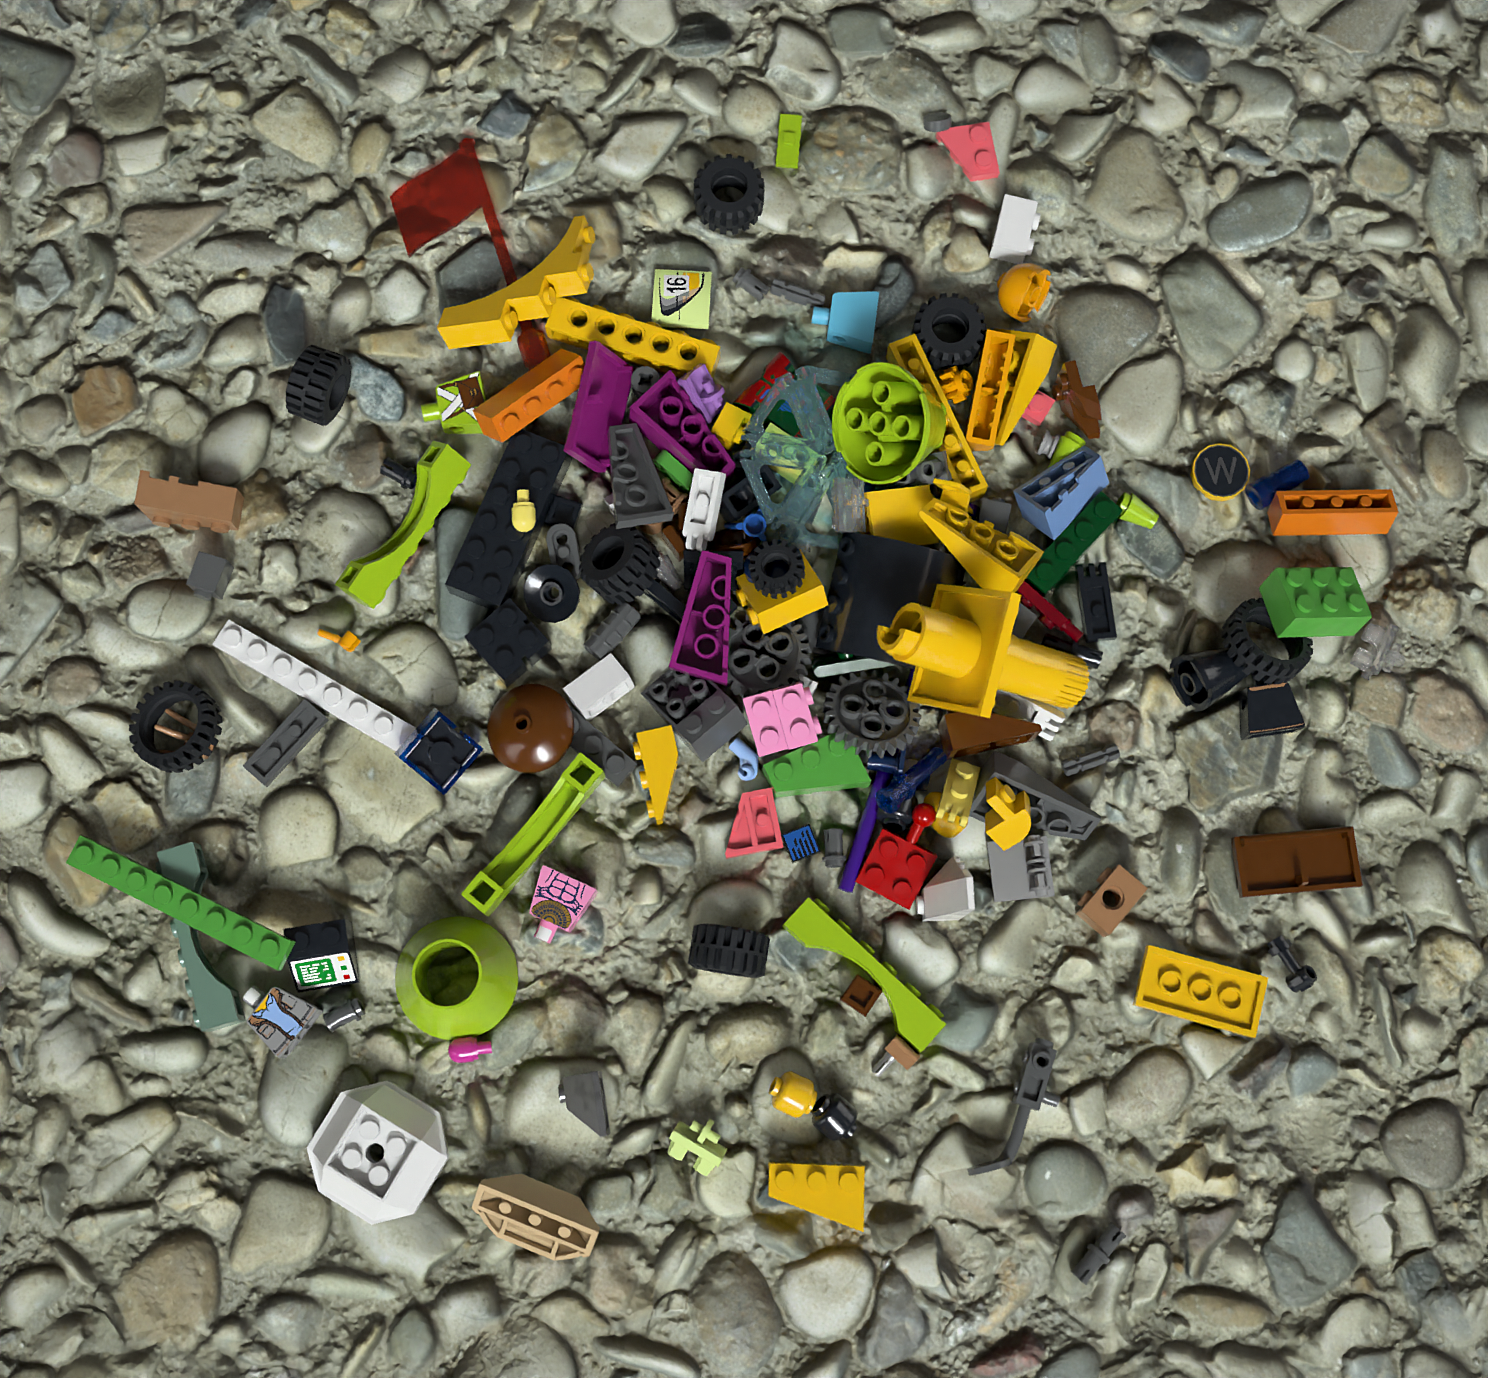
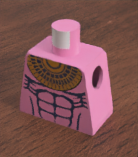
M543 865L529 914L541 920L534 937L550 944L557 928L571 933L596 897L598 891L589 885Z

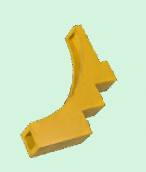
M585 215L575 216L567 233L557 247L539 265L522 278L481 299L444 308L437 329L447 347L455 349L510 342L518 326V321L547 318L550 316L552 307L556 302V297L587 293L590 282L594 277L593 267L588 261L592 244L595 242V232L589 226Z

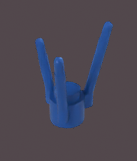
M766 499L759 504L757 512L747 515L743 522L725 523L724 527L727 529H743L748 536L758 537L761 544L767 541L764 535L767 525L763 517Z

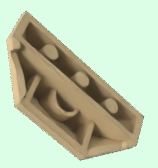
M523 1174L481 1180L472 1205L473 1211L480 1215L483 1222L496 1237L554 1261L572 1259L579 1256L590 1257L600 1227L579 1197Z

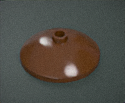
M541 684L517 686L506 692L491 711L487 726L489 745L496 758L510 769L522 773L544 771L559 762L572 743L574 736L572 710L565 698L548 686ZM523 720H527L526 728L521 730L520 723Z

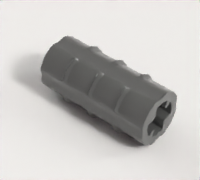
M626 602L618 604L614 610H611L609 616L604 621H601V625L595 632H592V635L583 644V647L597 660H602L623 641V638L641 619L640 614Z

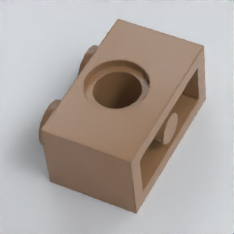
M1120 865L1115 866L1112 870L1107 867L1096 879L1099 885L1093 893L1090 890L1086 891L1077 902L1080 908L1075 914L1102 937L1109 936L1148 889ZM1105 891L1111 892L1115 896L1116 901L1113 907L1104 904L1102 896Z

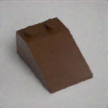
M947 710V714L943 716L937 726L945 760L1032 742L1042 731L1040 724L991 713L990 718L951 710Z

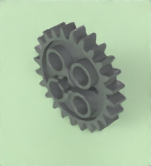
M746 613V622L742 623L736 619L735 624L737 628L735 630L729 628L728 680L725 686L726 688L731 687L730 690L734 695L740 693L742 698L799 682V674H808L804 665L811 664L812 661L807 654L811 653L812 649L807 644L809 638L806 633H803L802 625H796L795 620L763 634L758 624L754 626L751 624ZM762 636L758 641L751 642L754 637ZM788 645L785 650L777 651L780 646ZM749 661L745 667H739L742 662ZM776 670L774 675L765 677L767 672Z
M862 670L859 677L850 672L848 680L840 677L838 685L832 684L830 692H827L822 710L825 713L823 722L829 724L828 733H836L835 742L845 741V750L851 746L855 747V755H858L861 750H866V755L870 758L872 752L876 751L878 756L883 758L884 752L887 750L889 754L894 756L897 748L904 751L906 744H911L914 736L917 735L921 714L918 713L920 704L907 701L908 695L906 694L909 686L899 687L898 678L892 682L888 681V673L879 678L876 670H873L871 676H867L865 671Z

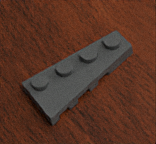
M637 423L609 426L607 436L616 529L672 521L673 509Z

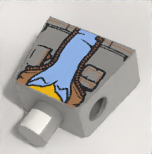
M254 985L243 997V1001L255 1009L246 1022L278 1058H287L323 1012L321 1008L277 986L271 988L268 994H266Z

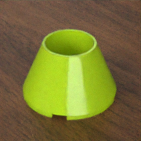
M455 916L442 918L420 929L405 945L396 967V994L406 1016L423 1032L445 1040L463 1037L474 1038L494 1028L510 1010L518 989L517 960L507 940L489 924L470 917ZM466 948L473 954L478 964L479 978L473 993L463 1002L453 1006H442L434 1000L427 986L429 966L436 956L447 949Z

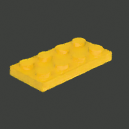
M1146 945L1133 1005L1250 1038H1256L1268 977Z

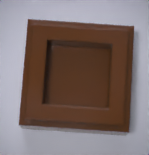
M669 525L662 530V539L680 562L684 559V550L688 549H686L685 542L674 527Z
M856 974L840 1000L866 1017L883 991L859 974Z

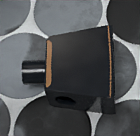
M1251 673L1254 686L1245 688L1239 694L1241 740L1295 733L1304 728L1305 723L1289 683L1267 684L1264 683V678L1258 681L1253 678L1254 673Z

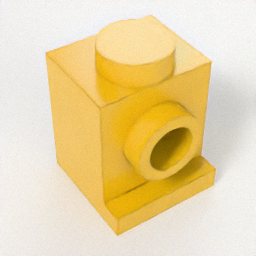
M726 402L711 429V433L716 435L726 452L731 451L735 443L740 444L745 436L744 433L747 430L746 428L752 425V414Z

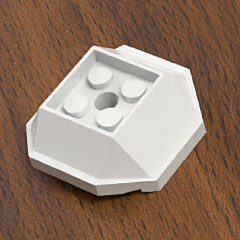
M383 1081L341 1092L307 1146L318 1192L371 1225L415 1214L449 1159L442 1113L391 1081ZM375 1143L380 1144L384 1149V1157L379 1162L374 1161L370 1156V1149Z

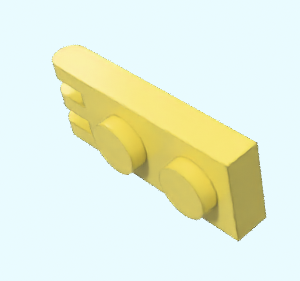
M954 758L951 759L936 818L942 819L945 812H948V822L954 823L957 815L960 817L959 825L966 826L980 767Z

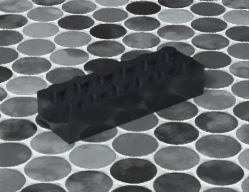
M523 429L511 436L445 583L450 594L493 611L506 600L511 599L545 523L554 495H557L572 461V456L564 452V445ZM517 490H529V502L534 503L536 510L535 526L528 532H520L512 524L511 508H513V503H517Z

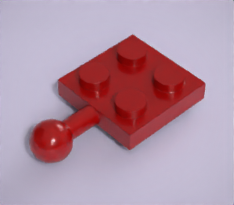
M920 803L914 807L912 811L914 822L905 838L885 827L882 828L855 881L910 910L938 856L916 844L924 828L931 826L936 820V810L928 803Z

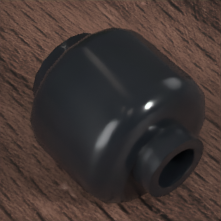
M894 785L892 788L884 790L880 794L876 812L878 821L882 824V827L893 832L905 831L914 822L912 811L918 805V799L910 792L908 787L903 785Z
M838 1093L824 1094L815 1102L811 1110L813 1114L812 1123L828 1139L833 1141L843 1137L847 1139L857 1129V1123L855 1122L858 1113L856 1108Z

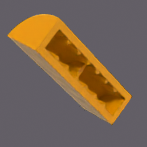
M988 329L986 331L981 347L964 433L971 451H989L994 448L1016 337L1014 334Z

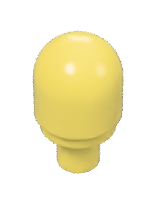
M517 490V503H513V508H511L512 524L516 530L528 532L535 526L536 510L534 503L529 502V490Z

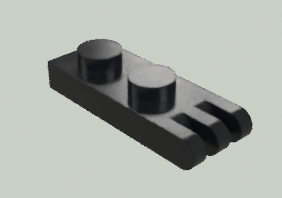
M1088 563L1086 565L1087 575H1084L1082 564L1075 565L1086 643L1115 640L1117 632L1106 563H1098L1099 574L1095 573L1094 563Z

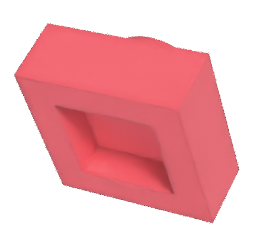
M1037 390L1021 417L1040 427L1055 400Z

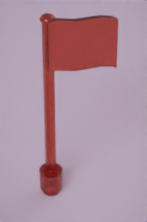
M464 138L459 143L460 148L439 165L409 180L390 196L409 258L426 243L459 226L482 207L507 286L517 281V276L474 148L475 140ZM531 320L519 321L522 332L516 341L524 366L530 371L550 357L551 353L544 332L533 328Z

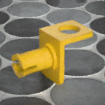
M933 479V483L943 489L941 501L973 514V510L969 506L972 494L970 489L961 483Z

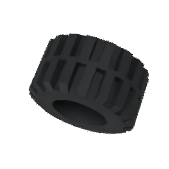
M726 154V158L722 159L718 155L714 157V162L706 161L704 169L699 168L697 178L694 179V205L697 216H700V221L704 225L709 223L710 230L715 232L716 229H720V234L725 235L726 231H732V235L738 234V229L741 228L745 232L749 229V223L755 225L758 221V216H761L764 205L765 183L764 178H761V171L759 168L754 169L752 161L744 162V157L738 155L737 159L732 158V154ZM733 187L739 189L744 196L735 202H723L716 198L714 194L721 188Z
M942 293L939 299L935 296L929 298L928 304L925 302L922 304L914 320L911 335L916 334L930 365L933 366L932 370L938 372L939 368L945 370L955 365L958 371L962 370L964 365L966 367L970 366L973 359H976L979 355L985 338L986 324L983 323L985 319L983 312L978 313L979 306L976 303L973 305L969 304L970 298L964 296L963 299H960L957 293H952V297H947V293ZM940 324H951L962 332L964 339L955 343L944 342L934 334L933 328Z
M316 345L308 346L298 357L288 379L286 388V408L288 412L322 426L332 422L341 410L351 381L350 359Z
M615 523L610 524L609 528L604 527L600 530V533L595 534L591 538L590 543L584 547L585 552L580 556V561L582 562L579 565L580 576L588 586L609 603L624 604L625 601H634L636 596L640 597L644 594V590L647 587L650 588L653 584V578L657 577V568L660 567L661 562L658 559L660 553L656 546L635 526L616 529Z
M706 923L698 924L693 927L688 964L693 968L714 973L759 978L765 976L770 938L761 932L738 927Z

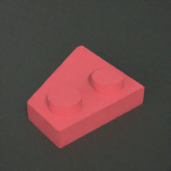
M989 122L950 127L948 130L936 132L937 141L943 142L950 151V157L956 164L962 167L963 173L971 182L998 178L1000 172Z
M772 787L742 793L725 852L726 859L783 848Z

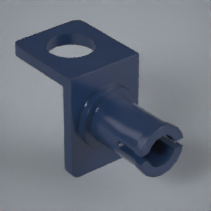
M906 747L904 751L900 750L899 753H896V756L884 754L883 758H880L876 752H872L871 757L868 758L866 770L892 773L893 777H895L894 785H903L913 790H928L931 763L906 759ZM910 768H919L923 772L924 777L919 782H912L908 779L906 772Z

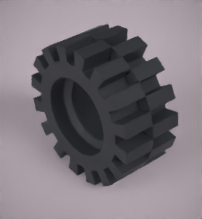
M772 539L773 545L770 546L765 541L762 543L763 549L761 550L757 546L754 550L755 556L752 554L750 556L751 564H749V571L757 591L761 590L762 595L766 597L770 593L773 599H777V594H781L782 598H786V592L788 591L793 595L796 592V586L800 588L803 584L802 579H805V567L801 552L797 551L794 544H791L789 547L786 540H782V543L778 544L777 539ZM776 560L786 562L789 569L784 576L772 578L766 574V567L769 563Z

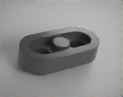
M556 524L549 529L546 536L550 562L564 568L567 564H573L571 573L578 580L581 575L579 565L582 562L580 561L581 553L577 534L566 524ZM561 536L568 537V541L564 545L559 544Z

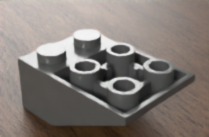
M669 669L641 692L646 701L668 726L672 725L674 733L702 762L708 759L748 724L737 704L713 681Z

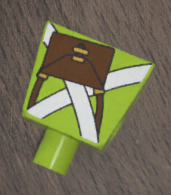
M480 371L437 385L435 387L437 402L421 405L424 422L440 419L446 434H482L483 432L472 411L486 401Z

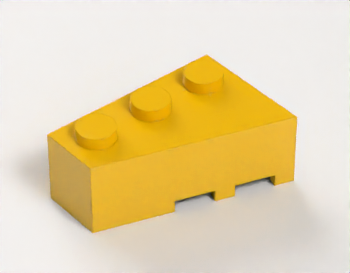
M768 1162L769 1197L864 1232L865 1166L853 1164Z

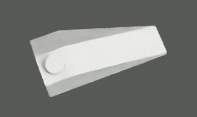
M953 856L921 890V896H916L917 914H922V921L960 920L975 909L973 876L968 869H964V863L960 862L959 856Z

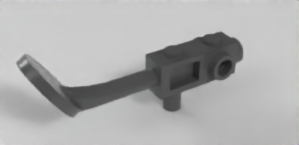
M1036 1038L1035 1042L1029 1043L1028 1050L1024 1052L1022 1058L1023 1066L1019 1079L1013 1087L1014 1096L1012 1103L1019 1105L1010 1137L997 1159L968 1168L969 1176L1011 1165L1020 1147L1030 1111H1039L1041 1103L1053 1107L1058 1106L1060 1095L1046 1091L1057 1050L1053 1049V1042ZM1037 1058L1041 1059L1040 1066L1036 1062Z

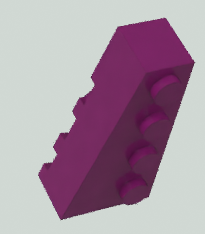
M702 550L669 663V669L727 685L732 558Z

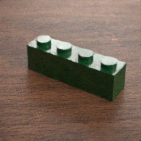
M1101 491L1044 551L1042 557L1024 581L1044 598L1115 523L1123 510Z

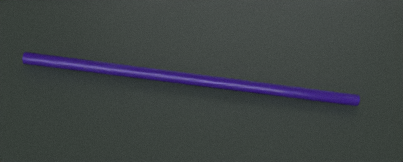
M969 503L973 514L968 513V515L972 517V520H976L979 507ZM910 669L905 686H909L906 695L909 694L913 674L915 671L913 669ZM898 748L896 749L895 756H896V753H899V750H900V749H898ZM885 750L884 754L891 755L887 750ZM876 772L838 889L842 891L853 892L855 881L877 820L876 812L879 797L887 789L892 773Z

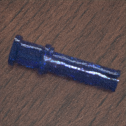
M933 747L929 753L905 774L894 776L888 787L881 788L876 792L875 799L878 806L887 813H895L900 808V803L911 799L915 795L916 787L947 761V755L944 754L937 759L943 750L939 747Z

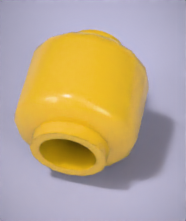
M793 1071L785 1072L780 1078L776 1076L769 1088L773 1107L794 1118L801 1117L803 1114H809L817 1099V1091L814 1090L813 1082Z

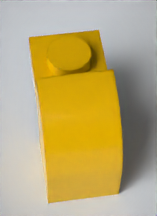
M997 777L987 781L986 802L993 809L985 813V832L1005 851L1022 841L1030 831V799L1025 790L1015 795L1011 787L1007 784L1003 785Z

